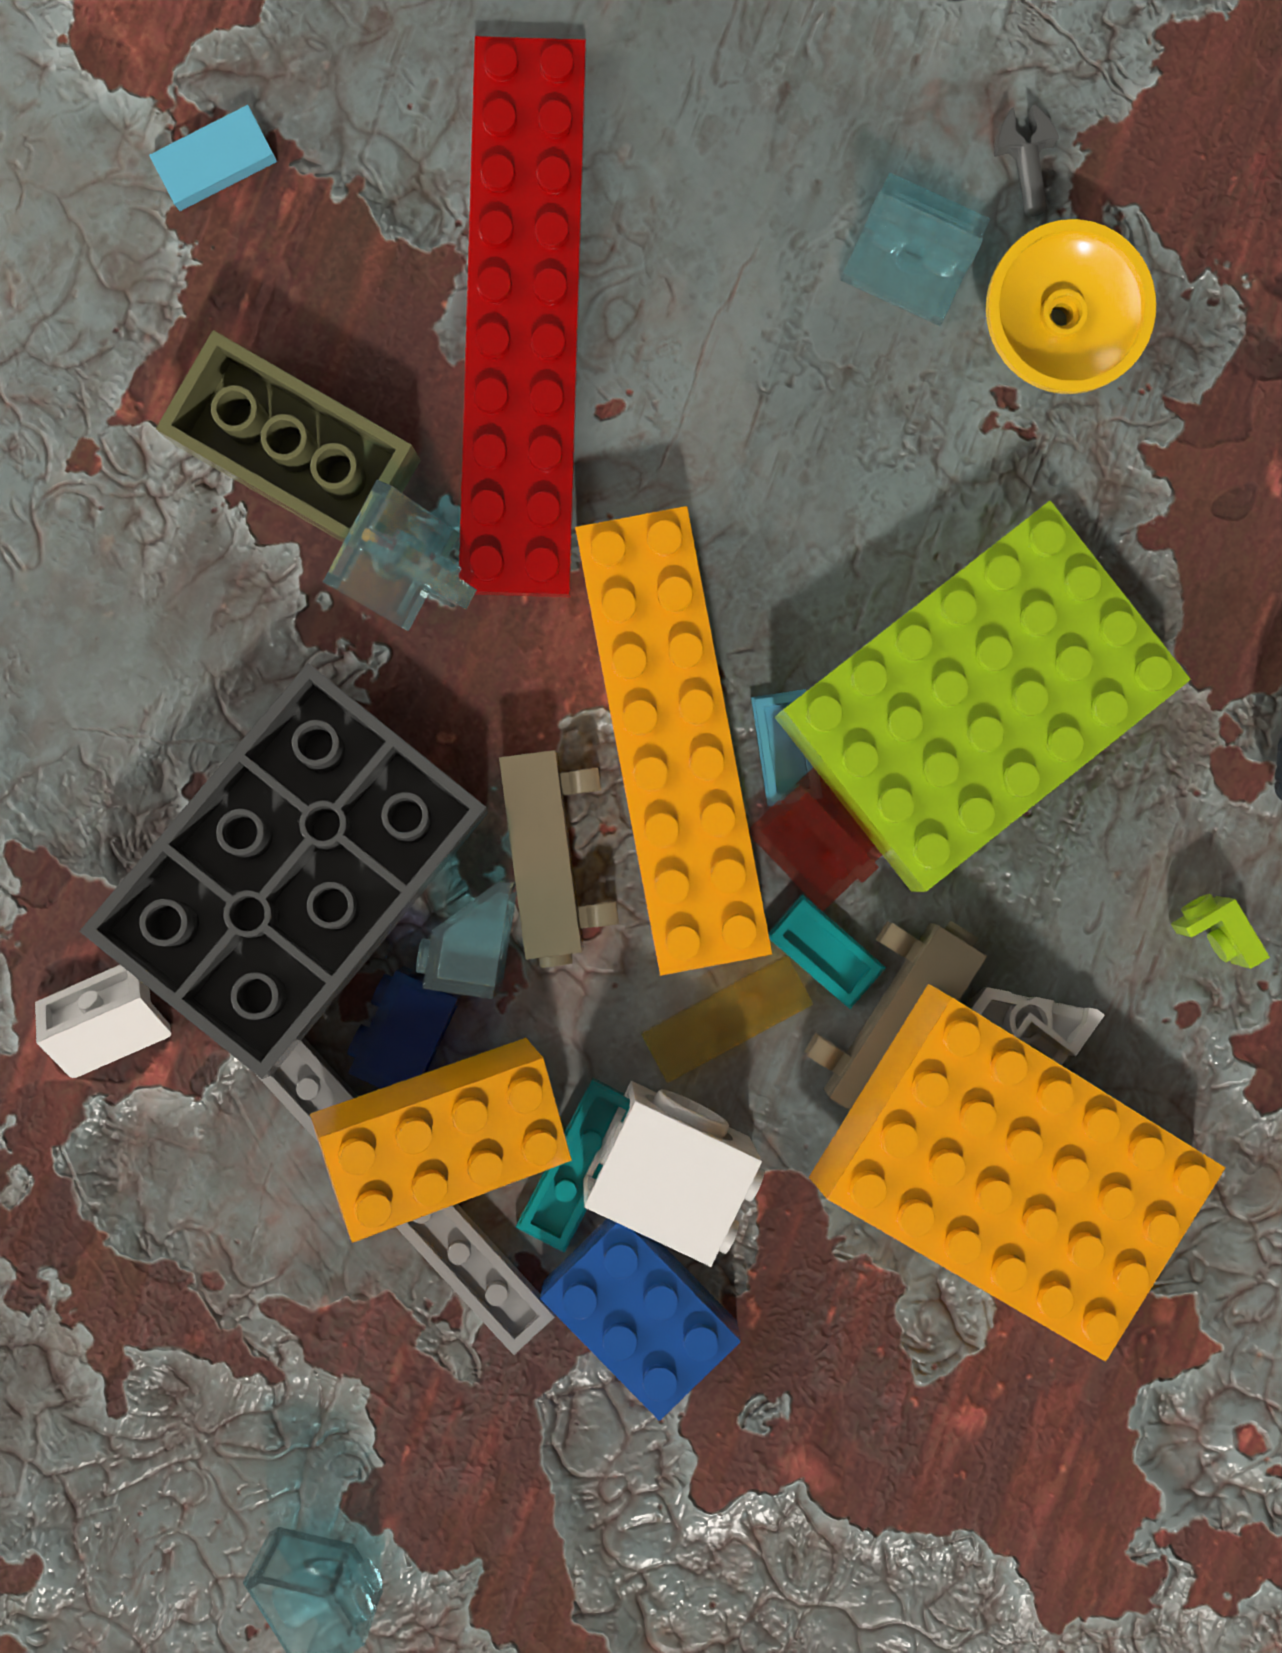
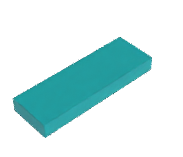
M592 1077L564 1131L572 1161L543 1171L516 1223L517 1229L565 1253L587 1211V1208L584 1207L583 1179L597 1151L602 1146V1140L618 1107L626 1110L620 1121L622 1123L630 1109V1099L625 1097L624 1093ZM599 1163L592 1178L597 1179L603 1164Z

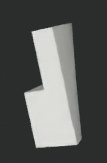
M989 987L982 988L965 1005L1060 1065L1064 1063L1068 1056H1076L1105 1016L1098 1009L1056 1003L1054 1000L1016 995L1009 991Z

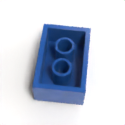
M608 1218L543 1281L540 1299L659 1421L741 1342L737 1320L663 1244Z

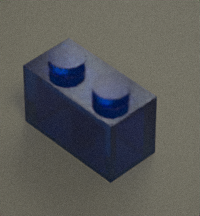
M406 966L397 969L393 977L385 973L371 1000L372 1005L379 1007L370 1027L361 1024L349 1046L347 1055L355 1059L348 1073L379 1088L427 1073L464 993Z

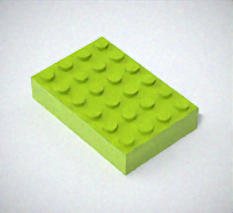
M1048 501L784 708L774 718L911 892H927L1191 679L1054 504Z

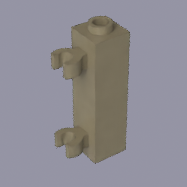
M556 750L499 757L525 959L539 958L540 968L572 964V954L582 953L584 949L581 929L611 926L619 923L616 900L578 906L564 796L602 791L599 769L592 768L561 773L559 754Z
M888 921L885 923L875 940L906 959L847 1053L817 1033L814 1034L804 1050L808 1057L834 1072L824 1087V1091L829 1098L850 1111L928 984L957 1001L961 999L987 958L986 955L974 948L978 940L976 936L949 921L945 929L939 925L929 923L918 940L895 924Z

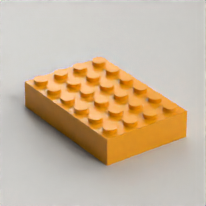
M928 984L814 1167L809 1179L829 1201L1106 1362L1226 1167L953 997Z

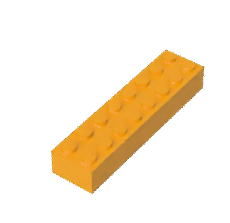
M683 506L575 527L660 976L772 955L688 507Z

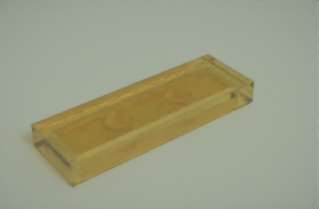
M785 954L641 1032V1036L666 1082L669 1083L814 1004L789 957Z

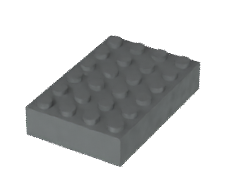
M307 663L79 932L258 1077L264 1079L272 1076L487 816V808Z

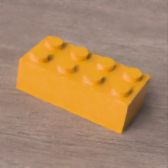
M527 1038L310 1113L338 1206L352 1243L572 1161L544 1058Z

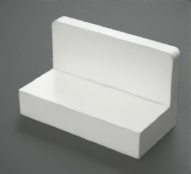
M121 965L35 1002L36 1043L71 1078L82 1076L171 1036L170 1024L151 1003L149 988Z

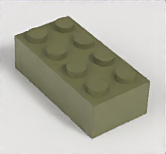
M214 330L208 337L156 427V430L175 446L365 556L421 461L413 446Z

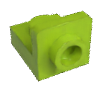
M1205 894L1183 906L1181 911L1184 916L1171 923L1176 934L1187 937H1194L1210 928L1212 931L1207 934L1208 941L1215 953L1224 962L1230 961L1231 964L1252 969L1270 958L1236 899L1220 896L1213 897L1212 894Z

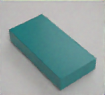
M802 894L768 931L769 939L849 1009L854 1006L886 969L881 962Z

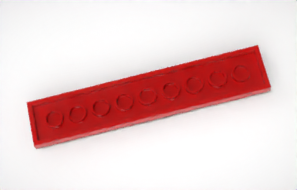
M475 36L458 582L460 594L570 597L586 39Z

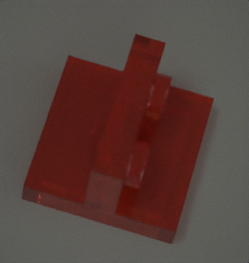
M814 767L805 773L773 806L766 810L748 828L750 838L822 912L854 881L863 883L879 868L875 861L882 854Z

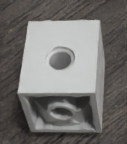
M631 1081L624 1094L625 1097L630 1099V1109L622 1123L620 1121L626 1110L618 1107L602 1140V1146L597 1151L583 1179L584 1207L711 1267L718 1252L726 1254L736 1238L739 1221L734 1219L743 1200L751 1202L761 1186L765 1173L764 1169L759 1168L762 1160L750 1137L730 1128L729 1123L717 1113L677 1093L663 1089L656 1093ZM599 1163L603 1164L597 1179L592 1178Z

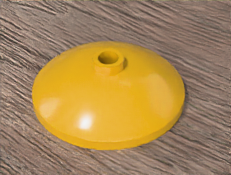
M1080 219L1049 222L1022 236L1009 248L996 266L986 297V320L989 334L996 351L1004 363L1027 383L1039 389L1059 394H1078L1093 391L1123 375L1134 365L1145 350L1156 318L1154 283L1140 253L1127 239L1116 231L1102 224ZM1053 309H1059L1064 312L1067 319L1066 325L1060 326L1053 321L1051 315Z

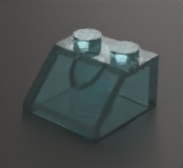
M507 878L497 882L434 928L428 939L422 938L417 956L416 972L425 974L423 989L493 999L503 988L517 890L515 879Z
M277 1527L269 1532L243 1581V1584L286 1653H353L366 1643L383 1592V1583L377 1567L369 1558L363 1559L354 1544L282 1527Z

